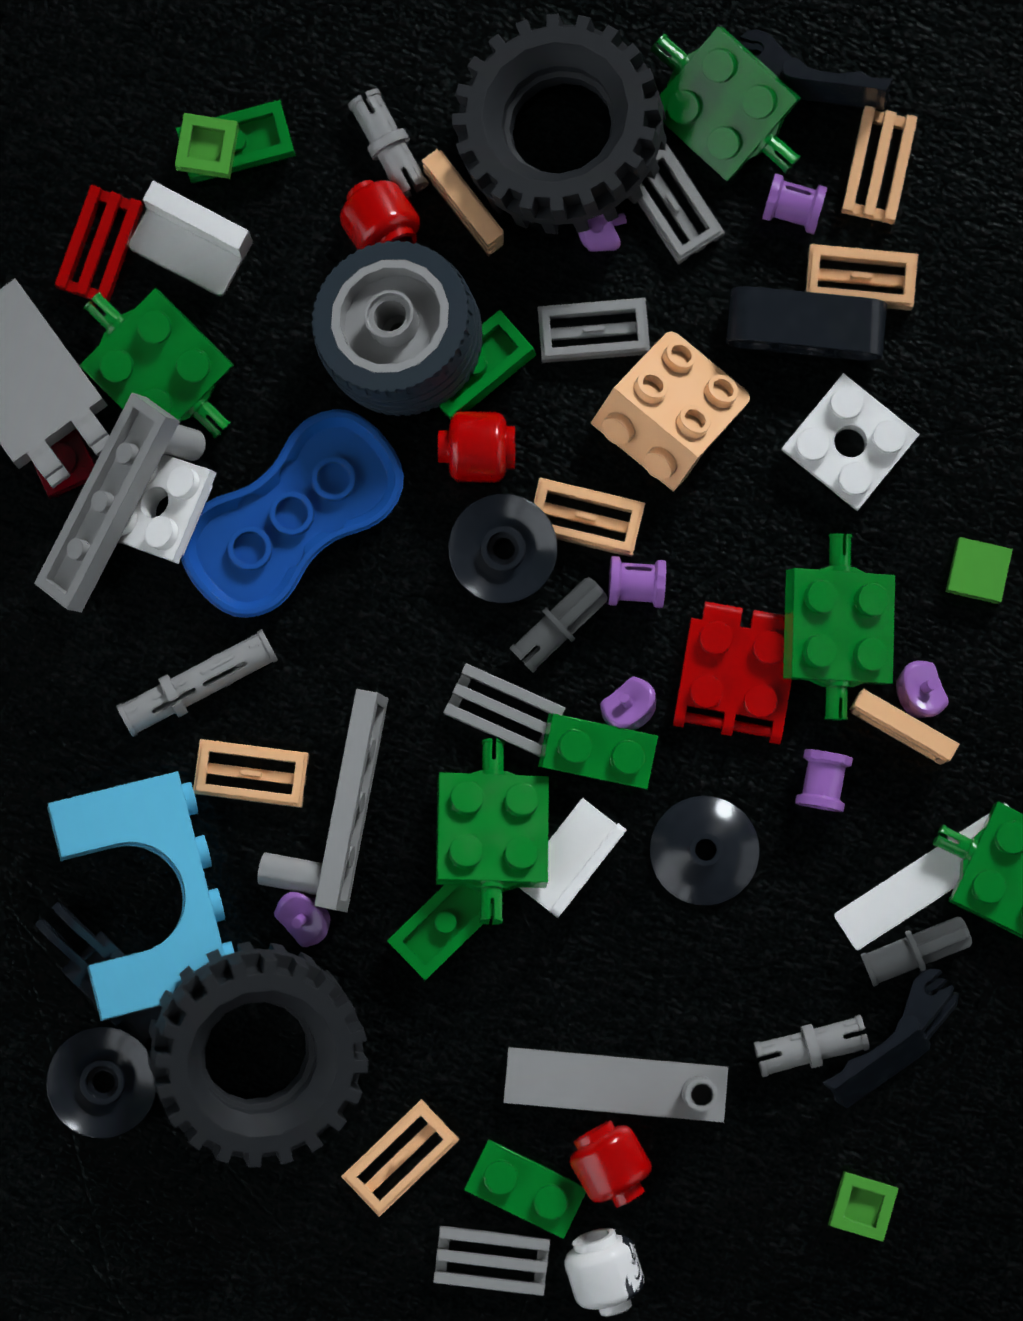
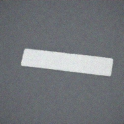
M989 814L959 833L972 839L983 828ZM936 847L837 911L834 917L854 948L860 950L954 889L960 876V862L962 858L940 847Z

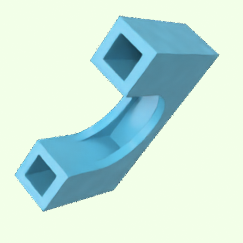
M178 771L48 803L47 809L60 861L121 846L140 847L157 854L169 864L179 880L182 891V910L179 921L171 935L164 942L143 952L92 964L87 967L100 1021L161 1006L159 1000L165 990L173 993L182 983L179 973L188 965L193 971H196L209 962L206 954L216 949L219 950L221 956L235 953L231 941L221 942L216 923L225 920L218 888L208 890L203 871L205 868L212 867L208 845L204 835L194 836L190 816L198 814L197 802L191 782L181 784Z

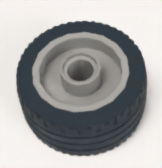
M408 241L378 242L372 246H365L364 249H359L352 255H348L345 260L340 261L339 265L332 269L330 275H327L326 281L320 287V292L317 293V300L314 302L312 332L318 355L324 367L338 387L352 400L376 413H384L390 416H411V414L417 415L421 414L420 412H428L432 408L439 407V404L446 403L449 398L454 397L456 392L464 387L463 385L469 381V377L473 374L474 368L479 361L478 357L481 354L483 334L480 312L464 278L443 256L426 246H421L417 243L412 244Z

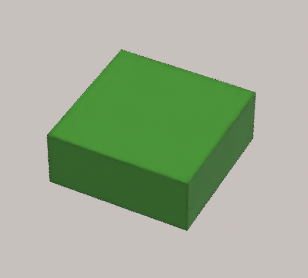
M184 113L175 161L176 170L230 179L239 131L238 121Z
M959 537L956 541L945 592L999 604L1002 601L1013 549Z
M843 1171L828 1225L883 1242L899 1188Z

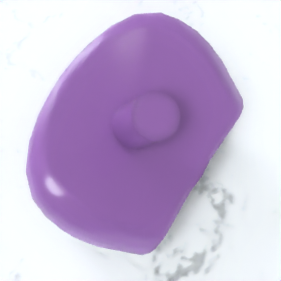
M625 213L618 214V218L607 222L603 214L588 220L589 230L578 233L582 244L588 251H615L620 247L621 241L614 226L627 223Z
M913 661L906 665L896 681L897 696L902 707L910 716L915 718L933 717L940 714L947 707L949 700L938 677L936 667L932 662Z
M635 676L629 678L620 688L600 703L602 717L610 726L629 730L639 729L650 720L655 712V690L643 679Z
M292 891L285 894L279 900L274 915L301 947L316 945L328 933L331 920L330 914L326 908L314 906L315 895Z

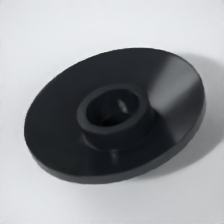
M494 494L475 501L459 515L450 533L448 550L452 569L459 582L469 592L490 602L511 603L531 596L547 582L556 564L558 545L551 521L537 505L520 496ZM504 538L510 539L515 546L513 556L506 560L500 559L495 553L497 542Z
M697 796L675 804L660 818L651 837L650 859L657 879L670 894L690 904L714 905L733 898L748 885L758 865L759 842L751 821L737 806L721 798ZM703 839L712 841L716 847L715 856L708 861L701 860L695 853L696 844Z
M113 1027L89 1028L67 1039L54 1054L47 1073L48 1098L58 1118L73 1131L92 1138L115 1137L136 1127L149 1113L157 1094L153 1084L152 1072L148 1064V1049L144 1044L128 1032ZM101 1071H107L114 1077V1087L109 1092H101L95 1085V1078Z

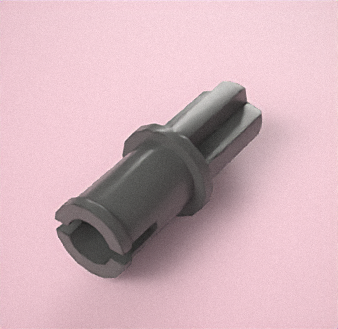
M585 578L551 611L545 608L543 610L545 616L515 645L513 644L510 649L534 673L567 639L571 642L576 639L573 634L607 602V594L593 579ZM535 646H537L527 657H525Z
M955 917L913 935L910 930L905 931V938L860 955L872 985L875 987L881 982L917 968L921 972L925 971L926 964L969 948L972 945V938L965 921L961 917Z

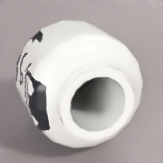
M613 1228L597 1229L577 1237L572 1243L574 1248L568 1252L564 1261L576 1302L586 1309H599L602 1316H612L628 1310L632 1306L630 1299L635 1297L644 1285V1276L633 1242L624 1235H616Z

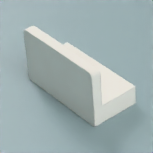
M152 181L143 198L147 211L129 242L130 249L217 296H223L253 243L249 231Z
M582 798L548 841V884L546 888H519L558 918L620 840L626 829L619 823H614Z

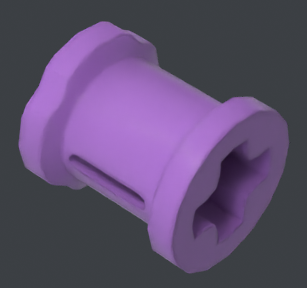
M775 173L762 219L770 221L774 217L805 226L807 233L814 234L827 187L819 185L816 189L784 181L783 175Z
M611 556L608 605L617 606L619 600L652 602L654 607L662 608L665 598L666 560H657L655 564L621 562L620 557Z
M805 749L803 758L808 761L804 787L802 794L796 795L795 804L821 810L844 812L845 803L840 800L845 769L852 766L853 758L833 752Z

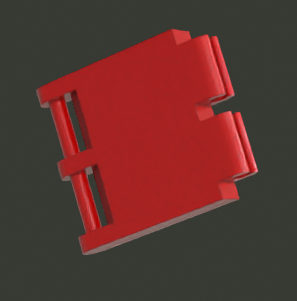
M705 601L702 620L691 618L672 726L683 728L684 722L719 728L721 729V734L732 736L733 731L770 737L769 743L780 745L792 679H783L785 615L754 610L750 628L740 626L743 608ZM688 706L722 712L724 716L719 718L686 711ZM739 715L772 721V726L736 721L735 717Z

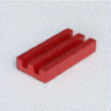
M90 185L55 282L57 289L92 300L100 292L108 302L110 301L129 248V242L135 232L144 207L142 201L133 198L130 200L122 197L121 194L112 191L109 193L103 191L98 186ZM99 204H106L79 282H73L72 279ZM121 209L126 211V215L99 290L91 288V283L117 211Z

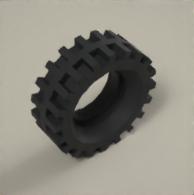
M546 14V27L531 30L527 19L516 23L519 32L517 37L505 43L500 35L497 34L488 41L493 52L485 61L476 56L472 58L468 64L472 78L468 85L459 83L455 93L460 109L459 113L452 114V126L458 136L459 143L456 146L461 159L478 191L486 196L490 206L499 214L503 211L509 213L516 225L526 229L530 222L541 224L545 233L558 234L559 225L573 224L577 233L589 230V219L603 214L607 222H610L619 217L615 209L617 205L626 198L635 205L643 196L640 184L646 176L655 179L660 169L656 157L659 150H665L667 138L663 129V120H666V116L651 69L646 67L641 52L633 43L627 46L622 42L618 30L610 25L603 32L594 29L591 18L578 15L575 25H563L559 14ZM561 84L582 85L597 93L608 106L611 117L608 141L597 157L582 168L560 174L541 172L524 162L515 149L512 135L516 116L526 101L543 89Z
M250 942L237 943L238 952L221 956L219 950L216 949L207 953L206 956L209 962L196 971H193L188 965L179 973L182 983L173 993L165 990L159 1000L162 1006L158 1020L151 1019L149 1027L152 1045L151 1051H147L148 1064L154 1079L153 1084L168 1118L175 1128L179 1127L185 1133L188 1142L199 1150L202 1146H205L213 1151L216 1160L229 1163L231 1156L244 1158L248 1167H261V1159L263 1157L277 1156L282 1165L292 1162L291 1151L307 1144L312 1152L323 1146L318 1136L330 1126L340 1131L347 1121L342 1112L349 1101L358 1104L363 1093L358 1086L360 1073H367L368 1059L363 1053L362 1043L367 1041L364 1028L356 1016L354 1006L336 979L328 970L323 971L318 967L310 956L303 952L296 956L288 953L283 945L270 943L268 950L254 949ZM266 1002L285 1008L299 1020L305 1033L306 1055L299 1073L284 1089L268 1097L244 1099L226 1093L211 1080L206 1069L205 1046L212 1028L226 1013L244 1004Z

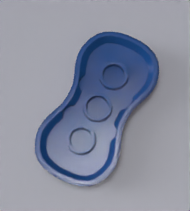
M334 409L309 417L293 431L274 464L260 478L244 488L218 496L205 503L184 556L182 555L181 557L187 575L211 604L229 615L249 618L274 610L291 595L310 562L324 548L336 540L373 527L389 515L398 502L403 489L404 474L401 462L383 434L371 422L352 411Z

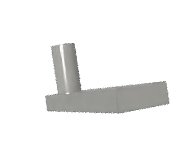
M131 393L34 583L67 610L82 613L163 454L187 461H195L201 457L205 450L206 441L201 431L180 425L178 419L145 396Z
M356 689L323 863L265 852L258 869L259 885L316 895L314 906L348 912L389 698L378 692Z
M509 1047L504 1103L724 1122L728 1067Z

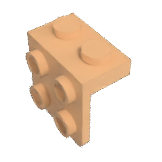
M667 332L612 389L591 421V424L602 432L610 442L619 446L642 465L651 476L659 479L674 492L686 479L709 446L750 401V395L746 389L679 334Z

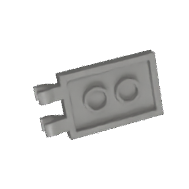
M13 279L0 289V445L18 469L32 460L45 480L48 481L52 488H55L71 475L53 452L51 446L77 428L98 457L109 438V434L95 417V414L108 405L18 281Z

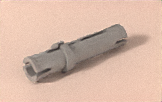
M261 629L257 634L213 655L173 678H170L168 674L159 678L160 685L123 704L117 705V709L129 732L134 737L142 730L175 713L178 718L188 713L186 707L233 684L254 671L278 661Z

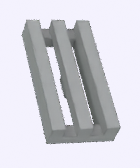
M666 143L665 150L658 151L657 163L659 161L663 162L706 228V231L700 235L698 234L659 173H657L655 179L647 178L689 242L684 245L681 244L642 183L640 184V189L643 196L637 202L679 265L687 260L691 254L698 253L710 242H715L723 237L724 230Z
M645 298L538 307L542 363L645 355L650 350ZM636 313V321L550 328V320ZM638 335V341L552 348V341Z
M466 663L443 713L540 757L547 723L469 689L468 686L471 680H475L548 714L563 715L565 707ZM462 699H466L542 733L539 742H534L459 708Z
M440 1225L433 1283L544 1296L550 1238ZM451 1239L537 1250V1259L532 1260L449 1250V1244ZM447 1262L530 1271L535 1272L534 1281L452 1272L446 1271Z

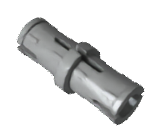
M379 89L368 90L365 92L367 96L366 101L373 114L369 112L361 95L354 98L348 104V107L353 111L370 142L367 149L372 159H379L389 180L395 182L407 198L411 197V187L404 174L409 178L416 193L423 190L429 182L424 177L407 146L409 137L405 129L397 128L381 98Z
M861 1015L815 1029L812 1024L800 1027L801 1032L763 1042H754L757 1058L775 1053L780 1054V1057L758 1063L762 1077L805 1064H810L811 1068L823 1066L822 1060L860 1050H870L867 1034L849 1039H844L843 1037L844 1035L865 1029Z

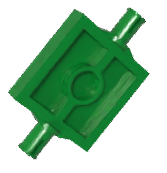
M722 26L717 27L699 49L688 55L671 41L666 34L656 41L659 44L652 46L650 52L654 53L673 71L667 87L660 94L666 120H663V123L726 181L732 180L749 159L762 152L782 169L785 174L793 167L792 164L800 159L801 156L797 155L777 135L780 132L784 118L802 98Z
M155 288L135 309L122 315L100 292L97 293L92 300L106 315L93 302H88L83 309L87 310L107 331L104 333L99 346L79 366L122 409L125 407L131 393L139 394L149 398L180 422L193 416L216 439L222 431L208 416L223 430L231 422L208 400L212 395L215 385L235 365L158 289Z
M836 533L829 534V566L821 569L792 568L786 570L783 679L808 680L818 686L826 687L824 720L845 721L848 720V688L860 684H893L895 575L865 573L858 568L851 567L852 535Z
M492 738L481 741L482 770L473 773L439 772L437 785L436 885H463L475 891H480L479 922L486 925L489 924L492 904V925L503 923V892L518 887L546 888L548 884L549 776L515 775L504 771L505 741L496 738L493 759Z
M996 802L983 828L972 839L943 824L937 833L939 836L934 839L933 845L962 858L960 862V876L948 902L1023 939V814L1000 802Z

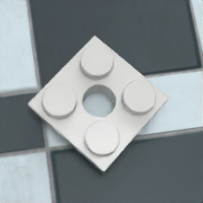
M843 373L781 450L858 511L920 434ZM846 429L858 432L864 440L863 453L856 457L843 456L835 447V435Z
M163 454L118 543L179 564L213 487L212 483L217 473ZM168 496V505L165 511L156 517L158 504L163 498Z

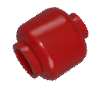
M365 180L358 183L348 192L347 201L344 203L340 213L341 225L357 250L364 249L368 245H375L378 242L408 241L415 244L417 241L416 234L420 227V217L395 182Z
M456 412L450 420L449 430L438 431V463H449V472L455 481L496 483L504 478L506 469H515V426H507L505 417L499 412Z
M609 1120L573 1141L577 1149L570 1156V1165L588 1197L593 1202L602 1203L612 1199L616 1208L645 1192L640 1182L649 1176L652 1165L630 1127L626 1125L615 1127L612 1121Z

